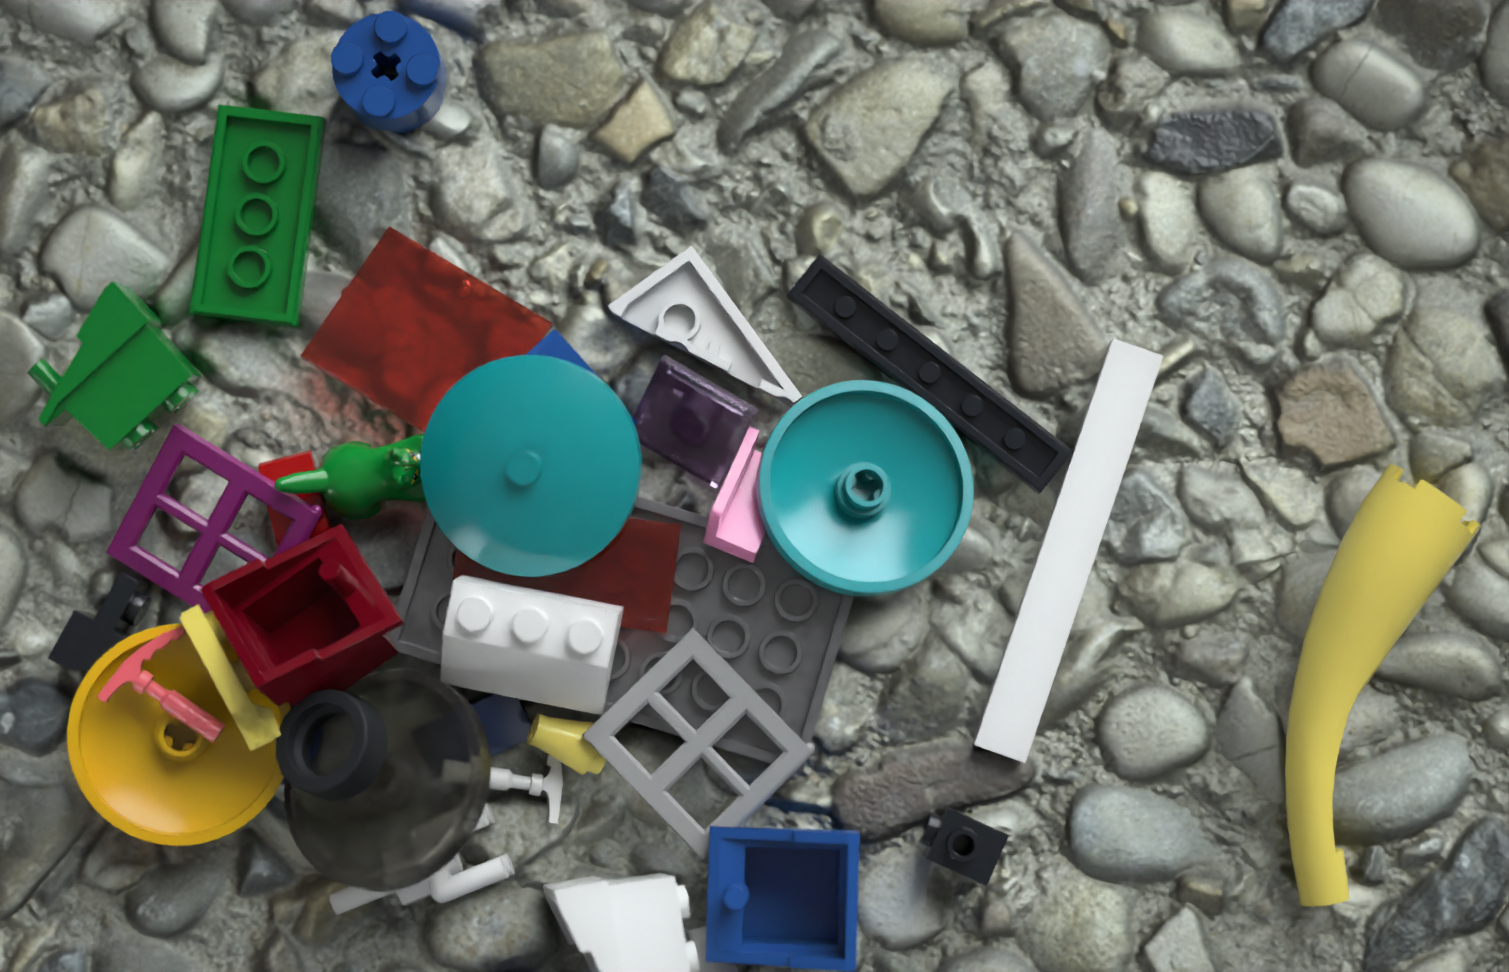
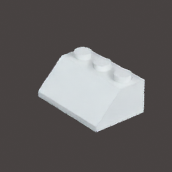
M461 575L453 580L443 632L440 683L603 715L624 607Z

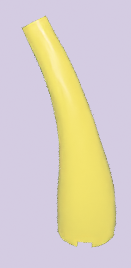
M1391 464L1388 465L1362 501L1337 549L1321 587L1305 634L1295 676L1288 715L1285 787L1290 848L1301 906H1325L1350 900L1344 851L1342 848H1335L1332 802L1335 769L1349 712L1355 700L1368 684L1392 647L1481 528L1480 523L1472 519L1471 521L1464 520L1461 523L1460 521L1467 510L1423 479L1418 484L1416 483L1414 487L1405 482L1398 481L1404 471L1401 467Z

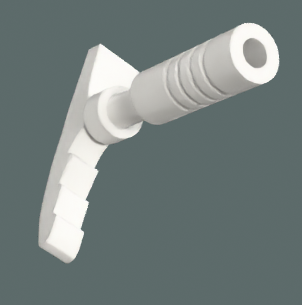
M547 754L545 765L550 768L544 778L542 774L532 773L531 777L512 774L510 769L453 760L448 761L445 782L469 784L471 786L507 791L509 788L529 790L528 794L540 796L541 791H544L548 801L547 823L558 824L563 775L561 762Z

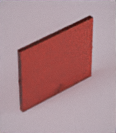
M389 226L348 287L342 289L340 299L301 354V358L425 432L437 404L456 382L466 374L489 362L527 354L546 337L552 328V322Z

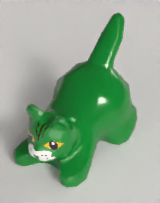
M424 434L413 435L395 443L372 448L369 443L356 440L330 448L322 456L319 469L284 476L275 481L274 487L279 492L290 494L321 493L330 509L337 511L340 516L350 520L373 517L380 512L381 501L426 502L420 475V455Z

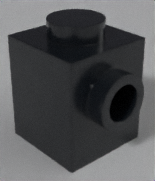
M944 806L940 816L931 812L920 835L919 843L926 845L923 856L926 859L987 886L1009 835Z

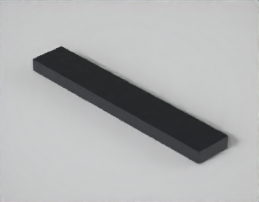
M821 254L817 256L787 294L786 298L893 382L901 388L920 396L934 406L956 431L1038 495L1072 454L1073 450Z

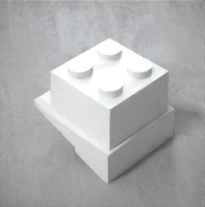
M655 873L610 880L590 876L543 885L544 895L568 945H577L591 972H699V962L694 941L686 940L682 919L690 918L687 891L684 885H677L675 876Z

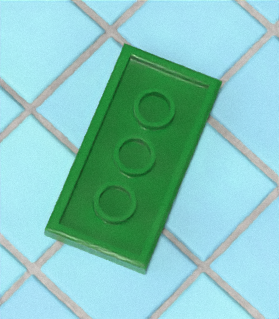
M218 104L189 310L190 315L299 329L327 123L324 117Z

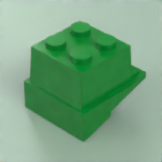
M115 281L110 282L103 289L78 331L76 337L82 344L63 376L61 377L44 358L34 364L27 372L50 397L38 417V420L44 427L65 426L74 417L108 451L124 448L128 451L132 448L136 450L158 431L159 427L153 422L165 410L169 413L173 411L177 413L199 393L194 384L202 375L162 331L161 327L164 323L130 287Z

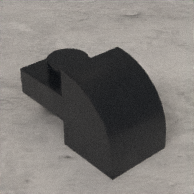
M120 572L97 615L87 611H73L47 659L66 668L90 670L95 662L109 649L131 636L126 631L130 625L137 626L145 616L151 603V598L146 595L152 584L134 574Z

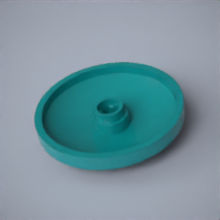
M520 355L498 359L482 365L466 374L446 392L432 413L424 433L420 455V475L425 499L433 518L445 536L461 552L479 564L498 572L516 576L538 577L553 575L577 567L593 558L616 538L628 521L638 498L642 477V454L638 434L630 414L616 393L604 381L587 369L564 359L545 355Z
M852 380L831 384L810 393L794 404L783 415L771 432L760 456L756 478V496L762 523L771 542L785 561L798 573L813 583L837 593L859 597H876L897 593L915 586L933 574L951 557L959 546L970 521L973 508L974 486L971 465L961 439L947 419L934 406L911 391L896 385L872 380Z

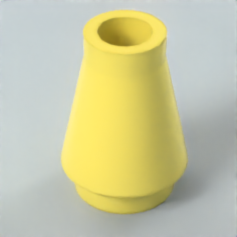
M540 713L535 716L527 737L528 745L539 748L581 775H584L587 771L597 775L606 763V760L582 736L594 723L548 717Z

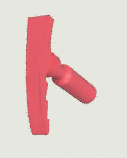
M183 627L161 634L133 653L122 663L97 696L102 701L108 702L124 684L132 681L133 690L141 695L145 692L159 701L161 709L191 729H194V731L200 733L201 736L212 743L216 741L226 724L202 708H199L198 705L177 691H168L154 682V676L146 670L142 671L144 661H151L158 648L164 649L172 640L178 641L185 635L186 630Z

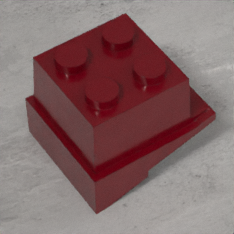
M342 524L265 561L258 558L208 582L200 588L201 593L256 689L278 707H281L286 702L294 707L314 691L334 689L344 692L399 653L387 633L405 625Z

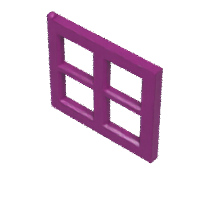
M177 423L172 426L106 553L193 607L199 605L205 614L211 611V608L200 591V588L203 587L200 583L220 546L247 563L258 558L262 561L269 559L263 553L228 532L248 494L292 520L273 556L308 540L322 515V509L319 505L312 506L294 494L277 491L274 487L275 482ZM185 455L229 481L209 519L204 518L165 494ZM157 507L200 533L181 571L137 545Z

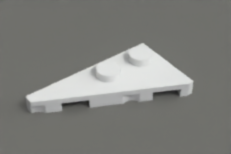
M692 245L608 305L611 313L621 320L790 407L802 399V395Z

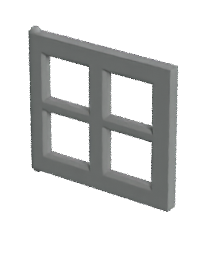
M694 628L582 735L695 852L694 860L698 863L705 862L709 858L710 826L740 827L814 754L815 750L812 743H804ZM692 660L730 697L697 731L659 693ZM647 703L685 741L652 775L614 737ZM745 714L783 752L750 786L712 748ZM700 758L738 795L705 830L667 792Z

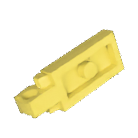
M196 605L181 613L179 618L251 751L279 737L281 733L272 709L252 703L246 694L256 687L242 662L238 659L230 663L220 643L228 640L212 610L203 614L200 606Z

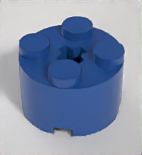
M396 11L373 14L360 19L350 26L333 48L331 63L335 86L351 112L366 126L376 130L395 131V133L410 132L425 125L439 111L446 89L447 73L445 63L431 35L416 21ZM389 67L396 70L399 75L392 81L382 73Z

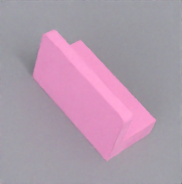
M749 427L711 509L703 543L754 563L767 532L762 523L756 496L757 469L762 453L756 451L755 448L760 431Z

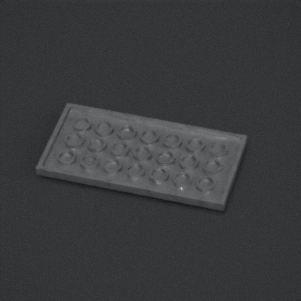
M639 496L625 526L606 548L577 567L553 575L538 577L509 575L492 570L472 560L445 536L428 507L396 608L405 625L390 631L388 636L398 652L441 665L443 632L453 580L461 575L624 607L603 713L608 711L694 628L806 744L811 743L854 596L828 590L805 578L785 561L776 550L768 535L765 536L754 563H751L703 543L709 517ZM694 660L659 692L695 731L730 698ZM649 703L630 720L637 724L680 736ZM746 714L713 745L714 747L771 764L783 753ZM805 763L797 770L798 772H803Z

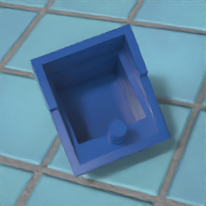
M710 826L705 962L856 972L860 833L857 830Z

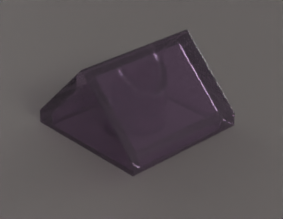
M664 354L633 417L638 422L635 428L641 445L717 489L733 463L750 427L753 428L759 419V409Z

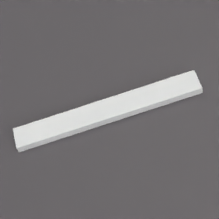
M1114 338L1109 343L972 745L1026 763L1163 355Z

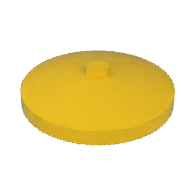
M182 623L161 625L143 630L117 643L100 657L85 675L76 692L67 726V747L72 771L78 786L93 808L109 823L133 837L151 843L170 846L206 843L231 834L243 827L265 808L284 778L276 760V738L251 751L187 631L178 641L172 640L164 649L158 648L151 661H144L142 671L146 670L154 676L153 681L166 690L177 691L198 705L199 708H202L226 724L214 743L161 709L160 702L144 692L141 695L133 690L132 681L124 684L108 702H104L97 697L126 659L161 634L176 628H184ZM229 640L220 643L230 663L239 659ZM256 688L247 692L246 694L252 703L272 709L280 729L283 718L290 711L291 705L286 702L281 707H278Z

